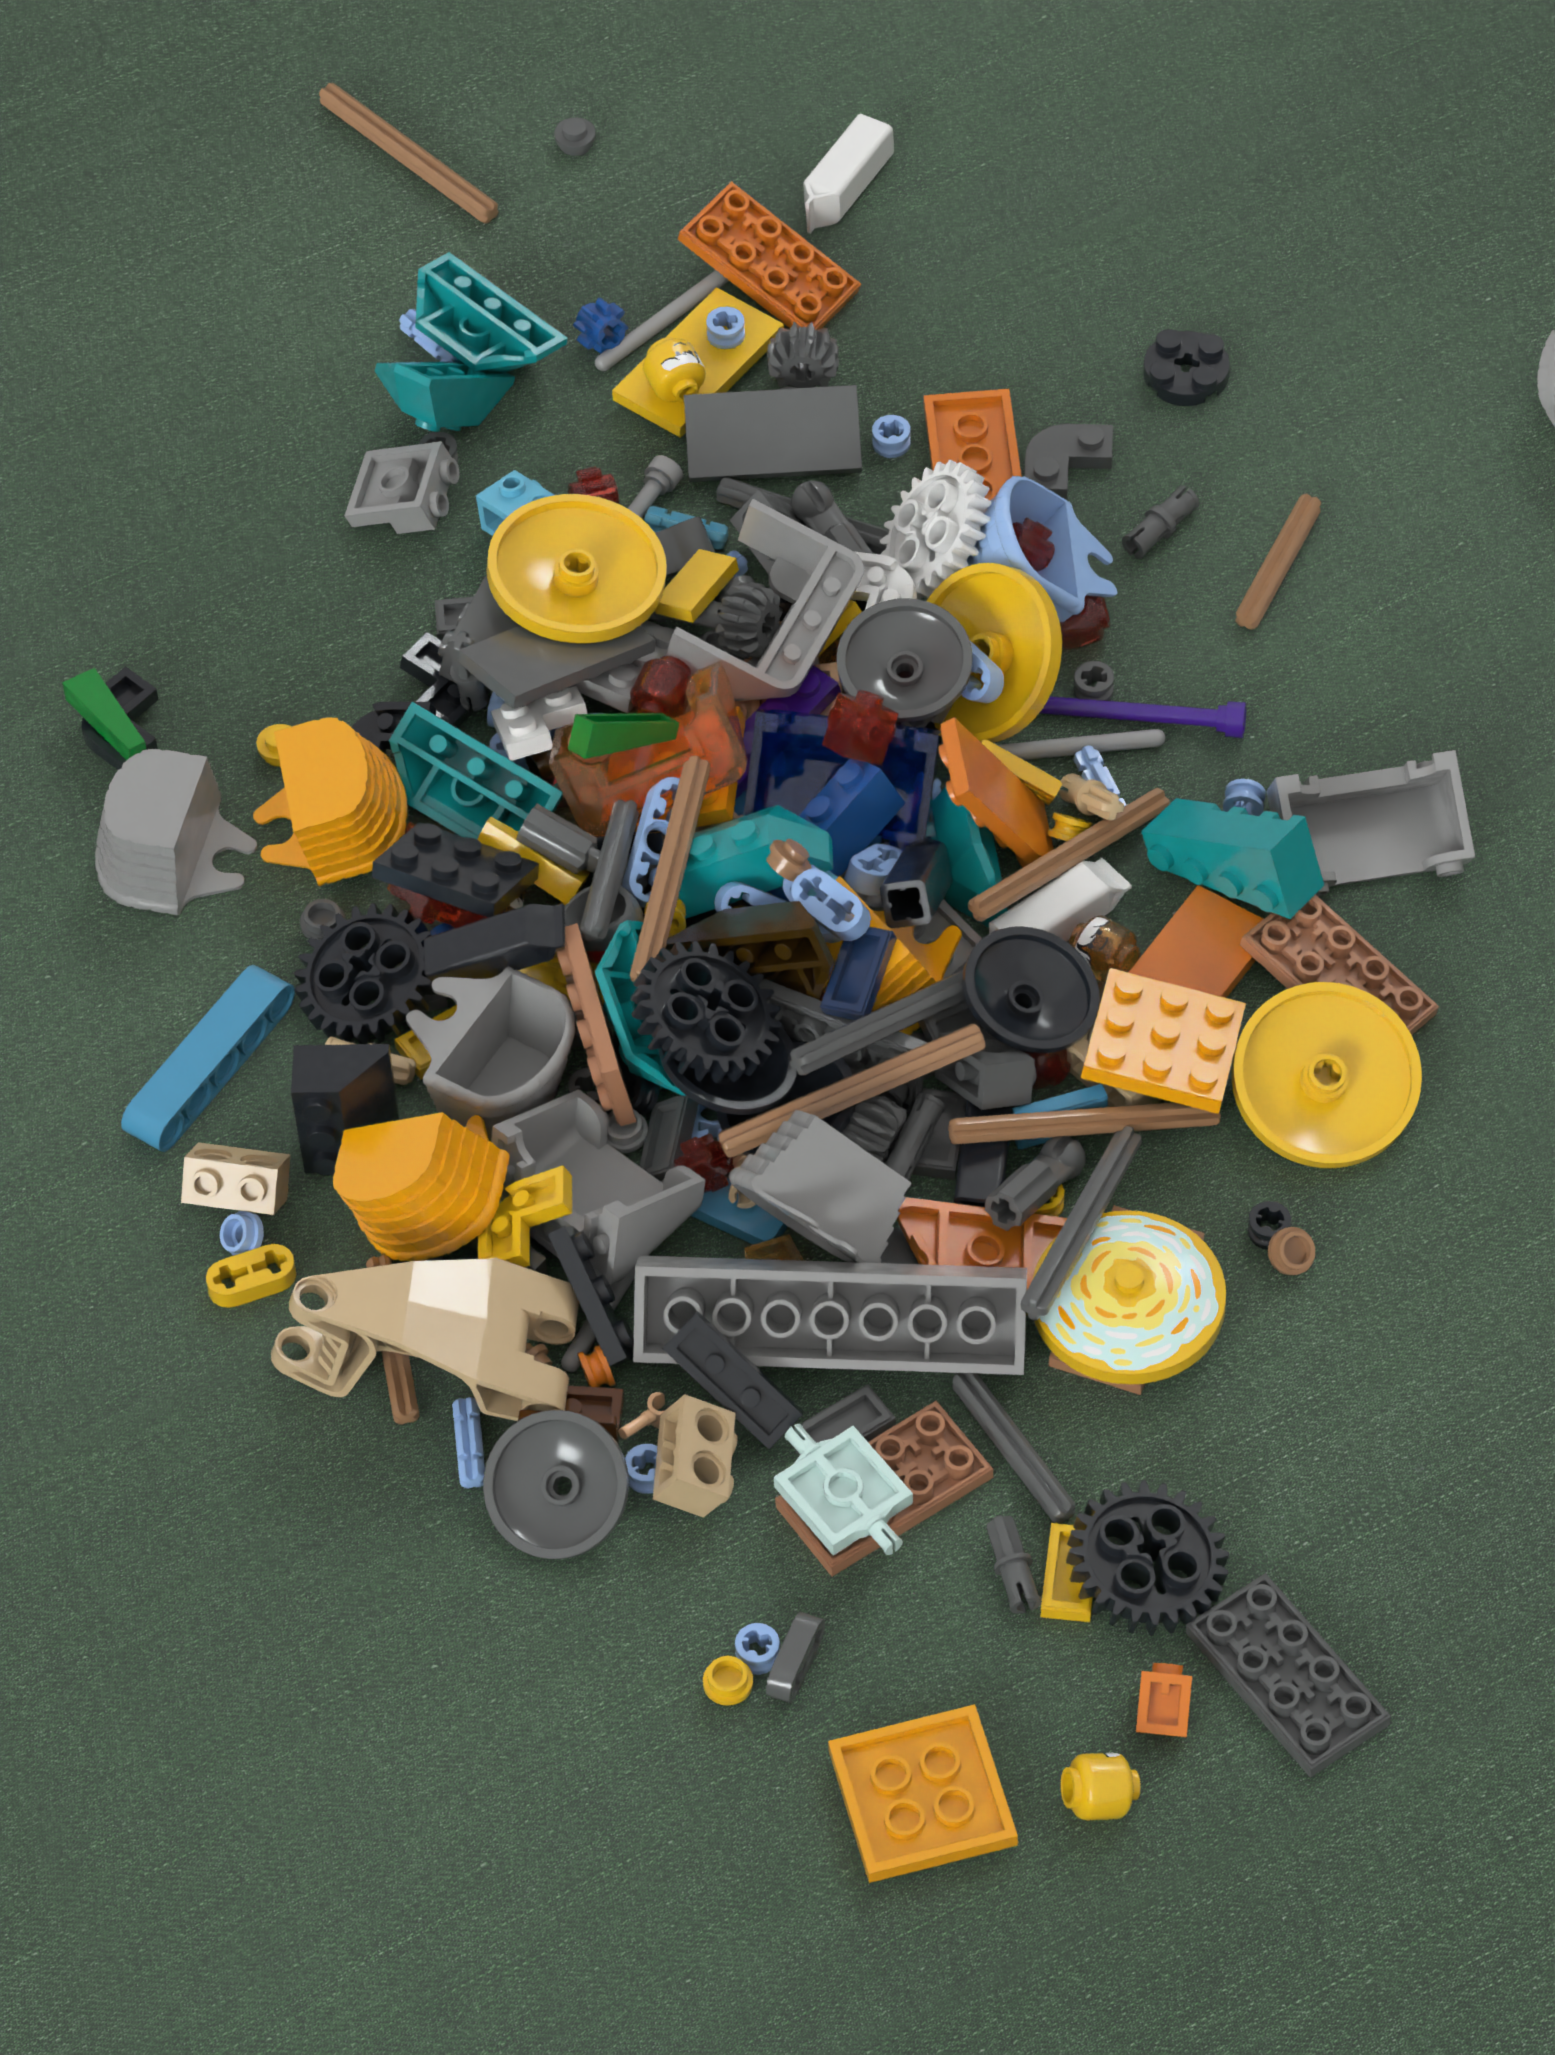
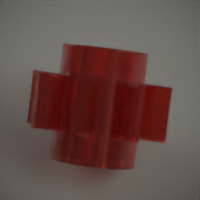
M596 466L576 471L578 481L568 483V494L590 495L619 504V495L614 477L611 473L602 475L601 469L596 468Z
M1028 517L1025 518L1023 524L1019 522L1012 523L1020 548L1033 569L1041 571L1046 568L1051 562L1055 551L1054 544L1047 540L1053 531L1037 521H1032Z
M711 1133L700 1138L693 1137L680 1144L684 1154L674 1160L675 1167L683 1165L704 1178V1193L709 1191L715 1192L729 1185L724 1175L734 1169L733 1157L728 1158L720 1142L714 1141Z

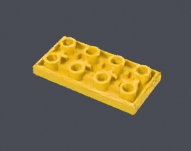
M716 287L665 338L685 339L694 347L706 371L705 381L697 394L726 393L767 352L770 339L775 338L778 329L784 328V324ZM733 307L743 314L745 338L739 346L732 349H720L711 345L708 341L706 319L708 314L716 308ZM643 359L612 390L613 401L681 438L686 433L684 402L663 401L655 394L643 371Z

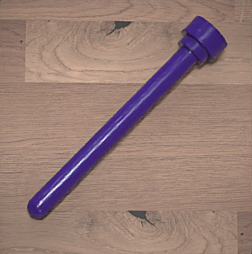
M1050 696L1039 714L1216 727L1217 732H1225V737L1244 738L1247 704L1246 702L1228 701L1227 705H1219L1218 709Z

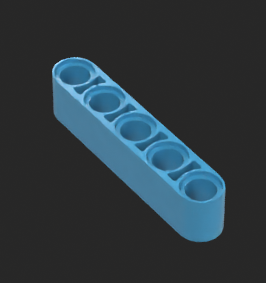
M256 965L248 966L131 1100L122 1117L121 1127L123 1131L159 1151L165 1152L169 1150L285 1016L294 1000V986Z

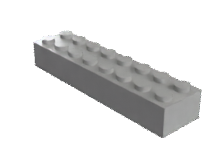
M639 1256L635 1265L633 1362L678 1364L662 1348L698 1311L755 1366L1024 1375L1026 1312L1021 1310L1020 1303L1027 1291V1268Z

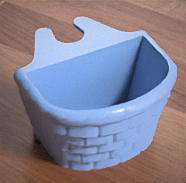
M1012 476L1006 480L999 489L998 494L990 500L991 505L983 512V514L990 517V521L981 526L980 529L981 532L986 534V537L976 541L975 547L979 553L977 556L969 555L967 558L968 565L997 563L1026 572L1037 580L1048 593L1057 611L1059 622H1065L1072 615L1081 613L1085 606L1084 600L1086 595L1114 597L1117 594L1115 585L1111 581L1099 577L1088 563V555H1092L1103 564L1109 565L1113 562L1112 555L1080 523L1073 511L1072 504L1025 476Z

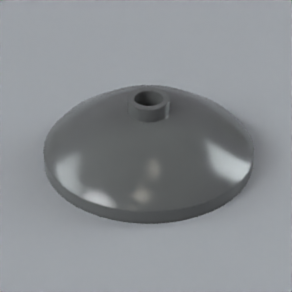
M891 599L867 608L847 626L837 649V671L841 685L848 697L865 712L888 721H919L943 712L961 696L972 672V648L963 626L952 614L942 607L919 599ZM904 671L913 674L910 678H900L898 676L899 673Z
M563 1410L538 1412L513 1424L494 1445L484 1471V1500L488 1514L496 1529L517 1549L540 1558H572L597 1547L613 1532L625 1510L629 1493V1475L626 1460L613 1436L591 1418ZM568 1477L572 1482V1489L567 1495L563 1496L558 1490V1484L561 1479Z

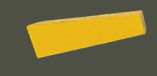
M490 817L486 821L477 840L482 844L502 851L518 853L523 858L539 863L538 879L534 884L564 904L569 903L576 894L581 892L590 872L583 870L577 874L572 873L517 841L518 831Z

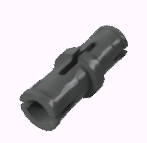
M1180 485L1159 506L1153 505L1145 512L1146 518L1122 538V545L1128 554L1132 556L1137 551L1135 558L1141 559L1163 537L1168 539L1174 534L1178 523L1199 506V499L1194 491L1190 488L1187 490L1185 485Z

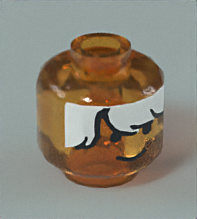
M1102 915L1093 917L1086 923H1079L1072 931L1069 939V944L1084 957L1091 967L1095 978L1103 983H1106L1110 968L1129 972L1140 957V949L1137 947L1135 933Z

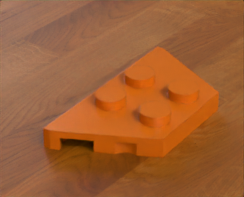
M905 1197L906 1199L898 1210L900 1214L896 1219L919 1264L1027 1268V1289L1033 1280L1034 1271L1041 1255L1058 1236L1067 1220L1064 1217L1033 1214L1022 1225L1013 1226L1010 1230L1006 1231L993 1225V1220L985 1211V1207Z

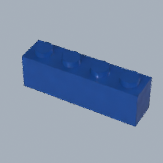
M852 755L817 796L807 804L806 808L799 814V817L830 834L833 846V869L829 871L839 877L847 870L850 859L863 851L906 802L880 768ZM783 886L767 891L769 894L790 902L784 893ZM742 900V901L746 904L747 907H748V906H753V905H750L749 903L745 902L744 900Z

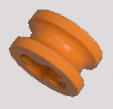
M600 1345L594 1346V1351L591 1354H585L583 1351L577 1353L589 1387H600L603 1384H607L609 1387L616 1385Z

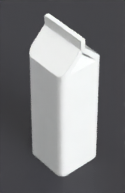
M858 114L803 182L807 233L811 234L815 228L838 223L893 155V128L889 124L863 114Z
M1103 858L1096 862L1082 861L989 922V934L1007 927L1024 926L1050 932L1067 941L1084 930L1096 917L1102 918L1111 912L1124 893L1132 888V885Z

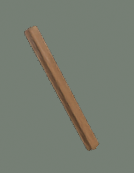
M328 83L325 88H321L319 96L320 103L479 221L487 224L497 217L499 213L497 202L334 83Z
M699 756L689 757V761H686L683 765L630 972L633 982H635L649 958H655L660 949L666 948L711 769L708 760L700 759Z
M1153 789L1126 805L1123 812H1118L1114 820H1101L970 899L968 909L973 913V917L977 921L982 922L1158 816L1170 804V800L1165 797L1162 789Z
M970 1024L725 1129L718 1134L720 1145L728 1158L735 1157L760 1146L762 1143L765 1144L772 1133L777 1132L782 1122L789 1120L795 1110L816 1115L820 1119L826 1118L982 1051L986 1047L983 1034L976 1024Z
M1161 1103L955 1118L949 1121L948 1131L952 1144H968L1115 1133L1116 1131H1122L1125 1126L1133 1127L1134 1131L1213 1126L1219 1124L1221 1114L1220 1111L1217 1114L1178 1103Z

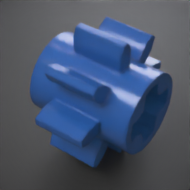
M597 298L596 303L583 305L578 312L576 322L573 323V326L582 332L578 336L577 341L588 350L593 348L600 354L606 349L615 348L622 342L625 330L628 329V326L620 320L625 311L614 302L608 304L602 298Z

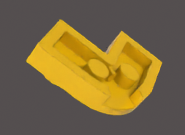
M564 1165L518 1180L505 1187L509 1196L499 1204L494 1218L484 1232L478 1235V1259L498 1258L522 1267L530 1266V1227L572 1214V1175Z

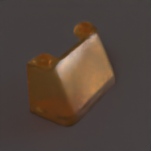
M721 661L699 669L688 680L686 695L692 711L673 718L680 722L676 740L615 752L602 764L601 761L594 763L584 762L577 758L571 750L568 751V738L572 732L573 723L555 730L549 766L578 826L582 830L595 837L605 836L613 805L618 800L626 802L633 800L637 803L636 809L639 811L637 823H639L650 788L667 777L680 779L684 763L689 761V757L694 755L699 756L700 759L708 760L711 766L704 795L731 785L741 779L746 771L747 753L730 680ZM671 790L660 795L667 802L665 812L671 809L674 804L672 799L673 792Z

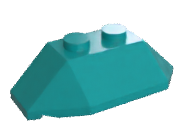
M450 252L418 269L415 328L473 371L505 373L535 363L567 345L568 338Z
M463 362L377 363L374 370L400 410L415 417V424L417 426L434 432H439L441 427L460 431L462 426H479L511 388L515 380V376L506 372L473 371Z
M411 702L389 739L397 769L405 787L407 804L461 837L478 839L486 821L490 817L519 832L526 817L536 804L554 813L565 795L564 792L537 775L510 761L507 757L414 702Z
M945 786L931 803V822H924V837L931 836L933 840L941 841L947 847L953 883L944 897L945 901L950 906L974 919L973 913L968 909L969 900L1002 881L993 833L986 826L980 828L973 820L970 811L963 805L956 806L952 802ZM1007 907L980 923L989 928V922L1005 913Z
M779 805L694 833L678 896L686 908L685 918L687 919L715 909L714 901L717 892L729 882H742L764 892L782 887L784 877L775 872L766 860L767 856L771 853L769 847L776 839L784 842L787 839H792L798 842L808 851L810 856L807 860L811 865H814L823 872L832 870L833 846L830 834ZM743 892L739 898L731 897L728 904L743 900Z
M626 920L617 928L595 970L597 982L604 999V1012L613 1024L620 1044L619 1054L623 1062L628 1066L629 1072L679 1095L687 1096L668 1077L662 1066L658 1049L649 1050L648 1046L654 1039L652 1035H641L638 1033V1029L644 1020L632 1017V1012L638 1004L630 1000L631 995L637 988L633 985L634 982L631 980L630 972L643 922Z

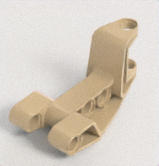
M498 1258L411 1261L308 1276L295 1284L289 1300V1311L292 1317L305 1326L285 1328L277 1335L271 1351V1361L281 1373L333 1397H344L349 1394L376 1357L377 1351H390L414 1356L462 1379L470 1387L482 1413L518 1421L520 1410L565 1411L569 1383L568 1375L559 1368L535 1361L534 1356L525 1353L527 1339L556 1345L572 1341L575 1337L579 1300L571 1283ZM304 1293H315L323 1298L325 1307L319 1310L306 1308L301 1303L300 1296ZM287 1343L299 1344L305 1349L307 1357L301 1360L290 1359L283 1353L282 1346Z

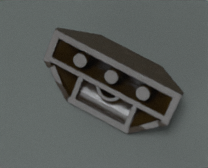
M800 901L723 909L669 937L665 948L670 952L675 943L680 942L688 950L692 942L697 941L702 951L706 952L712 943L716 944L718 956L724 957L727 952L732 950L734 951L733 963L740 965L742 962H749L750 966L747 973L750 976L763 974L764 979L818 1000L824 994L835 963L816 921Z

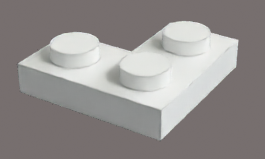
M577 686L567 687L561 692L552 693L530 702L524 707L513 709L504 703L501 708L491 711L494 727L510 761L554 749L549 730L574 723L575 714H588L585 702Z

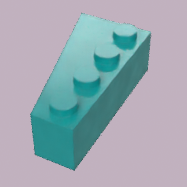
M1176 798L1141 831L1148 851V859L1157 869L1176 874L1196 885H1204L1223 893L1229 898H1237L1257 906L1265 912H1272L1291 919L1325 886L1305 816L1293 815L1289 820H1281L1278 812L1264 811L1260 816L1249 815L1246 808L1233 806L1226 812L1221 811L1217 804Z

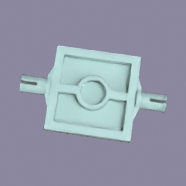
M795 1424L794 1429L792 1427L789 1428L785 1434V1439L792 1444L800 1456L793 1465L774 1476V1487L833 1556L853 1542L868 1535L872 1536L886 1555L893 1554V1549L896 1552L901 1547L903 1541L888 1526L887 1522L890 1518L913 1504V1493L854 1426H851L832 1439L820 1441L819 1443L813 1440L801 1424Z

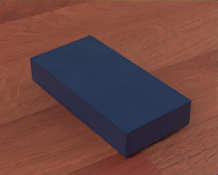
M869 927L860 938L842 942L820 1005L824 1014L857 1020L871 1013L897 939L893 931Z

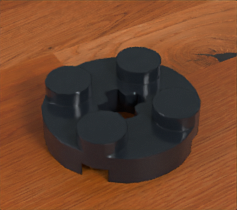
M1166 329L1158 333L1156 341L1146 351L1144 357V381L1148 387L1150 384L1157 390V397L1167 403L1178 406H1196L1205 403L1206 396L1212 395L1216 391L1218 396L1223 392L1229 380L1230 361L1224 349V341L1219 336L1214 334L1206 335L1195 331ZM1180 365H1192L1194 367H1191L1189 372H1183Z

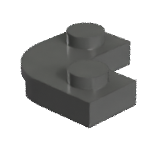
M1059 424L1042 430L1031 439L1027 446L1024 476L1067 500L1068 468L1112 469L1113 425Z

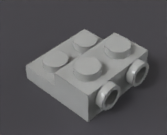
M442 441L366 451L344 516L351 527L390 523L397 534L434 530L439 517H444L448 514L449 501L447 491L450 484H456L459 480L458 464L451 457Z

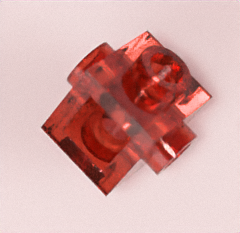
M858 690L857 695L852 696L838 692L835 705L828 715V727L822 745L845 758L882 766L889 742H891L895 734V723L899 713L882 705L884 697L875 693Z

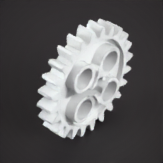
M948 460L945 465L939 461L936 463L934 471L926 467L923 472L922 481L914 477L912 479V490L909 493L902 490L901 498L903 502L900 506H892L891 510L895 517L884 524V527L889 529V534L880 540V544L886 546V549L880 555L896 559L898 565L908 572L916 587L917 599L919 600L922 597L928 599L946 578L959 569L969 566L967 562L969 555L977 556L979 553L975 547L976 541L986 537V534L981 532L980 529L981 526L990 521V517L983 514L991 505V501L984 498L990 489L982 484L985 479L983 476L977 474L976 470L961 462L956 463Z

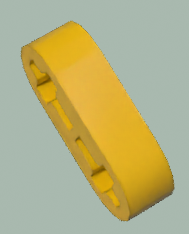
M270 1244L219 1260L208 1269L206 1274L209 1297L218 1306L230 1308L288 1289L295 1281L296 1268L294 1256L285 1246ZM276 1263L281 1271L272 1274L267 1265ZM230 1278L235 1283V1286L226 1289L222 1280Z

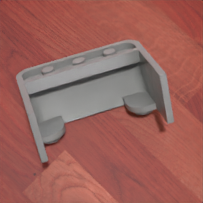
M752 499L738 541L776 560L769 574V585L780 598L792 603L790 609L756 667L679 627H676L672 634L662 668L715 696L732 702L782 698L795 694L804 682L859 587L864 574L863 561L854 551Z

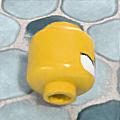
M662 338L651 345L644 359L643 371L655 394L663 401L684 402V395L697 394L705 381L706 371L692 344L685 339Z
M1113 1752L1079 1754L1072 1760L1070 1767H1066L1062 1772L1061 1795L1064 1805L1067 1808H1071L1079 1819H1120L1129 1812L1132 1801L1139 1798L1140 1778L1136 1770L1130 1769L1128 1761L1122 1754Z

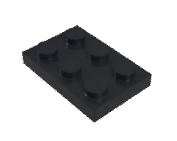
M420 822L374 860L372 868V878L487 918L500 914L538 879L539 863L523 858L518 853L502 851L482 844L477 839L461 837L441 830L436 825Z

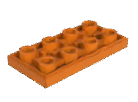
M732 181L680 231L677 239L789 328L792 327L794 322L800 327H807L812 322L815 330L822 329L859 292L861 287L859 281Z
M955 717L941 723L940 730L943 744L939 745V754L943 763L949 769L951 780L946 782V789L952 802L958 807L963 805L968 809L975 823L980 828L986 826L993 833L995 840L1001 848H1010L1023 868L1052 851L1054 847L1051 836L1047 835L1049 824L1044 802Z
M1197 885L1128 973L1227 998L1256 961L1240 946L1242 936L1260 923L1263 918Z

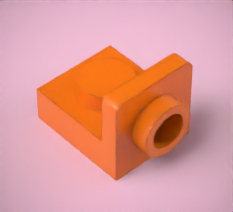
M1153 1663L1152 1672H1141L1136 1733L1187 1738L1192 1676L1182 1675L1183 1666Z

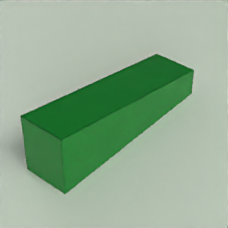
M95 667L62 682L66 701L126 760L137 753H141L143 750H147L144 739Z
M663 713L575 714L568 750L587 759L676 740L680 722Z

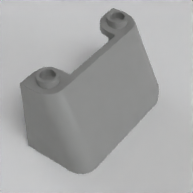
M1456 750L1433 753L1432 761H1424L1416 764V760L1407 761L1401 767L1318 779L1317 775L1309 776L1304 785H1301L1298 774L1276 777L1266 791L1270 811L1278 812L1281 820H1289L1293 815L1306 817L1325 885L1315 894L1317 896L1329 893V887L1435 870L1437 877L1457 875L1464 872V864L1471 862L1475 858Z
M578 1089L493 1125L491 1142L499 1149L510 1153L508 1170L499 1204L509 1196L505 1190V1187L564 1165L572 1175V1214L530 1227V1237L557 1256L549 1239V1233L563 1226H574L576 1233L583 1231L594 1250L595 1257L589 1260L597 1277L603 1274L611 1286L621 1281L635 1268L639 1256H648L701 1206L705 1179L683 1165L676 1166L667 1171L664 1183L656 1179L607 1143L609 1124L607 1113L603 1111L600 1104H597L592 1098Z

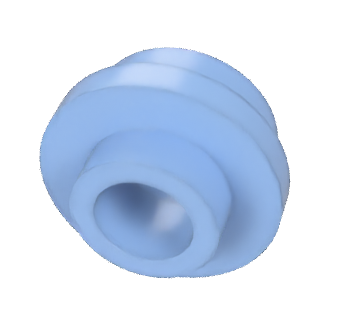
M238 1211L235 1214H231L223 1221L220 1229L221 1244L233 1256L259 1248L264 1237L262 1221L254 1212Z

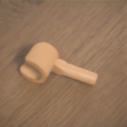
M660 1392L652 1393L647 1401L648 1409L641 1413L639 1417L618 1430L620 1437L627 1439L649 1425L659 1429L660 1415L664 1411L658 1410L665 1405V1395Z

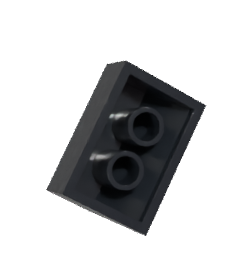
M389 1044L294 1045L291 1097L305 1173H317L320 1175H333L335 1173V1165L339 1148L342 1145L341 1140L344 1130L400 1120Z

